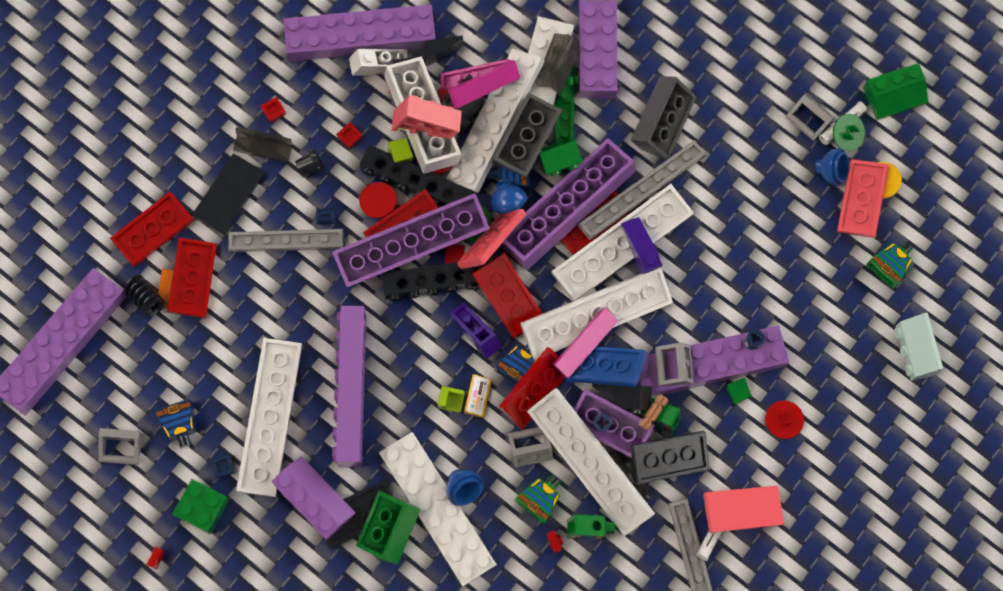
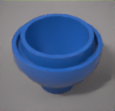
M841 148L830 150L822 159L817 160L816 172L821 174L829 184L834 186L842 185L847 179L849 172L847 154Z
M502 180L496 183L497 189L491 196L490 206L492 211L497 213H509L524 206L528 198L522 188L511 184L510 180Z
M454 470L449 475L446 487L448 500L456 506L472 503L481 494L484 481L475 471Z

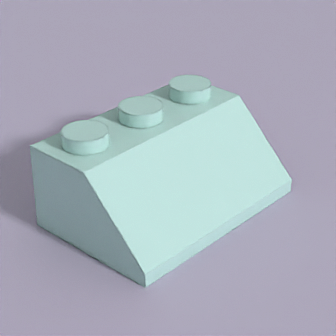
M928 312L899 322L895 328V335L900 340V353L905 358V371L907 376H910V380L932 377L941 371L943 366Z

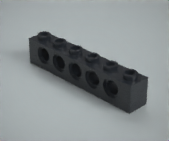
M370 144L359 163L360 170L365 175L370 177L372 175L376 176L381 182L391 183L400 191L413 193L414 197L423 190H427L430 186L436 187L437 190L435 192H429L428 190L427 192L438 207L472 195V190L432 172L423 174L421 167L408 161L395 163L392 154ZM380 163L386 165V167L383 169L376 168V166ZM401 171L403 174L400 177H396L393 173ZM412 179L420 180L416 185L410 183ZM447 194H452L454 198L452 200H446L444 196Z
M496 256L490 257L485 264L496 258ZM458 262L382 273L385 299L399 301L402 297L414 299L422 294L434 296L443 291L454 293L458 289L463 288L474 290L479 285L472 276V273L484 265L461 269L458 266ZM457 274L465 276L462 281H458L454 277ZM442 276L446 281L439 284L436 282V278ZM424 279L427 281V284L425 286H418L417 281ZM401 282H406L408 284V287L405 289L398 288V284Z

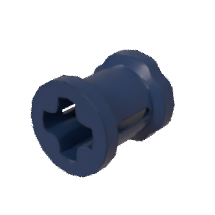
M316 207V224L323 222L336 224V207H332V209Z
M753 329L744 339L745 346L750 350H757L763 344L765 336L761 330ZM754 337L757 338L755 343L751 341Z
M600 413L594 418L593 423L599 431H606L610 428L612 419L607 413ZM601 417L608 421L604 428L601 427V424L597 423Z

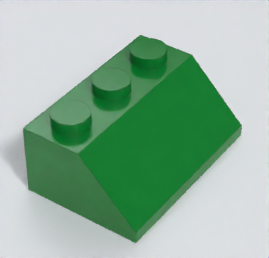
M919 63L868 79L863 86L876 121L928 103L926 78Z
M379 491L356 546L382 560L398 564L421 508Z

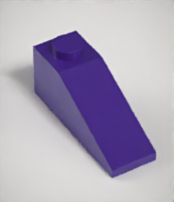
M637 217L621 223L640 274L661 268L663 265L656 247L640 218Z
M465 302L449 313L486 359L502 348L494 332Z

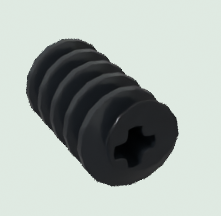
M134 275L125 284L124 291L126 295L146 316H153L164 308L165 300L161 298L155 289H152V286L148 284L142 275Z

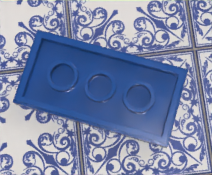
M596 346L569 378L564 376V379L568 382L637 387L647 352L639 349Z

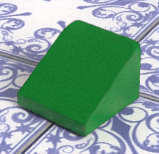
M744 377L726 386V390L734 405L752 397Z

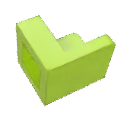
M406 138L388 142L387 152L392 154L395 163L402 161L413 163V155Z
M442 386L438 408L460 413L465 391Z

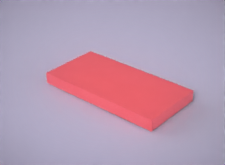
M851 159L837 229L838 233L876 238L889 169L888 164Z
M523 209L499 214L489 225L490 229L484 231L459 260L458 266L464 269L484 265L524 218L526 212Z
M778 485L703 493L709 533L784 525Z

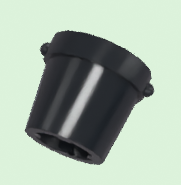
M315 149L310 150L309 153L295 161L303 178L325 171Z

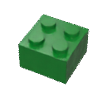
M572 138L543 147L538 155L542 172L550 176L560 174L561 170L568 168V170L579 167V163L583 162L576 140Z
M191 479L172 515L211 535L229 499Z

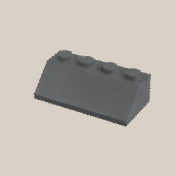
M660 76L631 141L641 150L668 160L697 96L677 77Z
M528 92L494 155L492 163L509 172L527 177L562 110Z

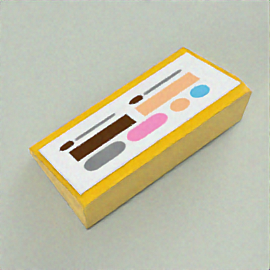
M472 375L464 414L484 417L492 380L479 375Z

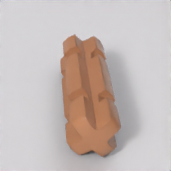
M657 396L655 403L651 405L645 414V418H642L639 423L642 429L649 430L653 425L652 422H655L663 410L662 407H665L668 402L665 396Z

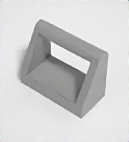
M804 94L786 115L790 122L813 141L835 119L834 116L808 94ZM803 104L824 121V124L816 133L794 115Z
M681 342L655 347L658 386L694 384L690 345ZM676 351L679 378L666 380L663 352Z
M540 427L507 433L515 468L553 460L550 440ZM540 434L544 436L545 443L517 449L513 441Z
M100 428L99 462L139 465L143 434L140 431ZM106 441L134 442V457L105 455Z

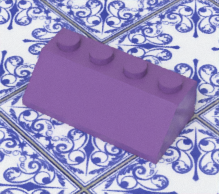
M584 389L574 409L598 441L631 458L630 445L646 442L655 426L653 424L649 430L642 429L639 426L642 417L623 409L588 389ZM600 413H607L612 419V424L606 431H599L594 426V418ZM601 417L597 423L601 424V427L604 428L608 421Z
M302 456L288 465L271 481L326 541L356 514Z

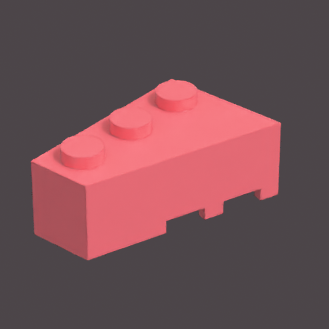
M409 95L394 109L391 131H398V128L410 130L409 133L416 134V131L428 132L427 136L452 139L460 132L461 111L451 106L437 104L435 101L420 99L418 96Z

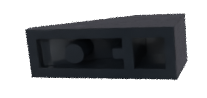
M592 384L593 388L623 409H631V413L643 414V410H649L651 407L652 387Z

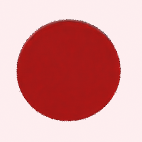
M375 182L363 189L359 197V204L367 216L371 218H384L394 211L397 204V195L390 185L383 182Z
M782 400L775 402L768 408L765 415V424L769 432L775 437L790 439L802 430L804 416L801 409L795 403Z

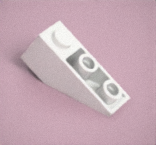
M357 49L349 58L352 76H370L385 73L386 66L392 65L393 60L409 58L407 49Z

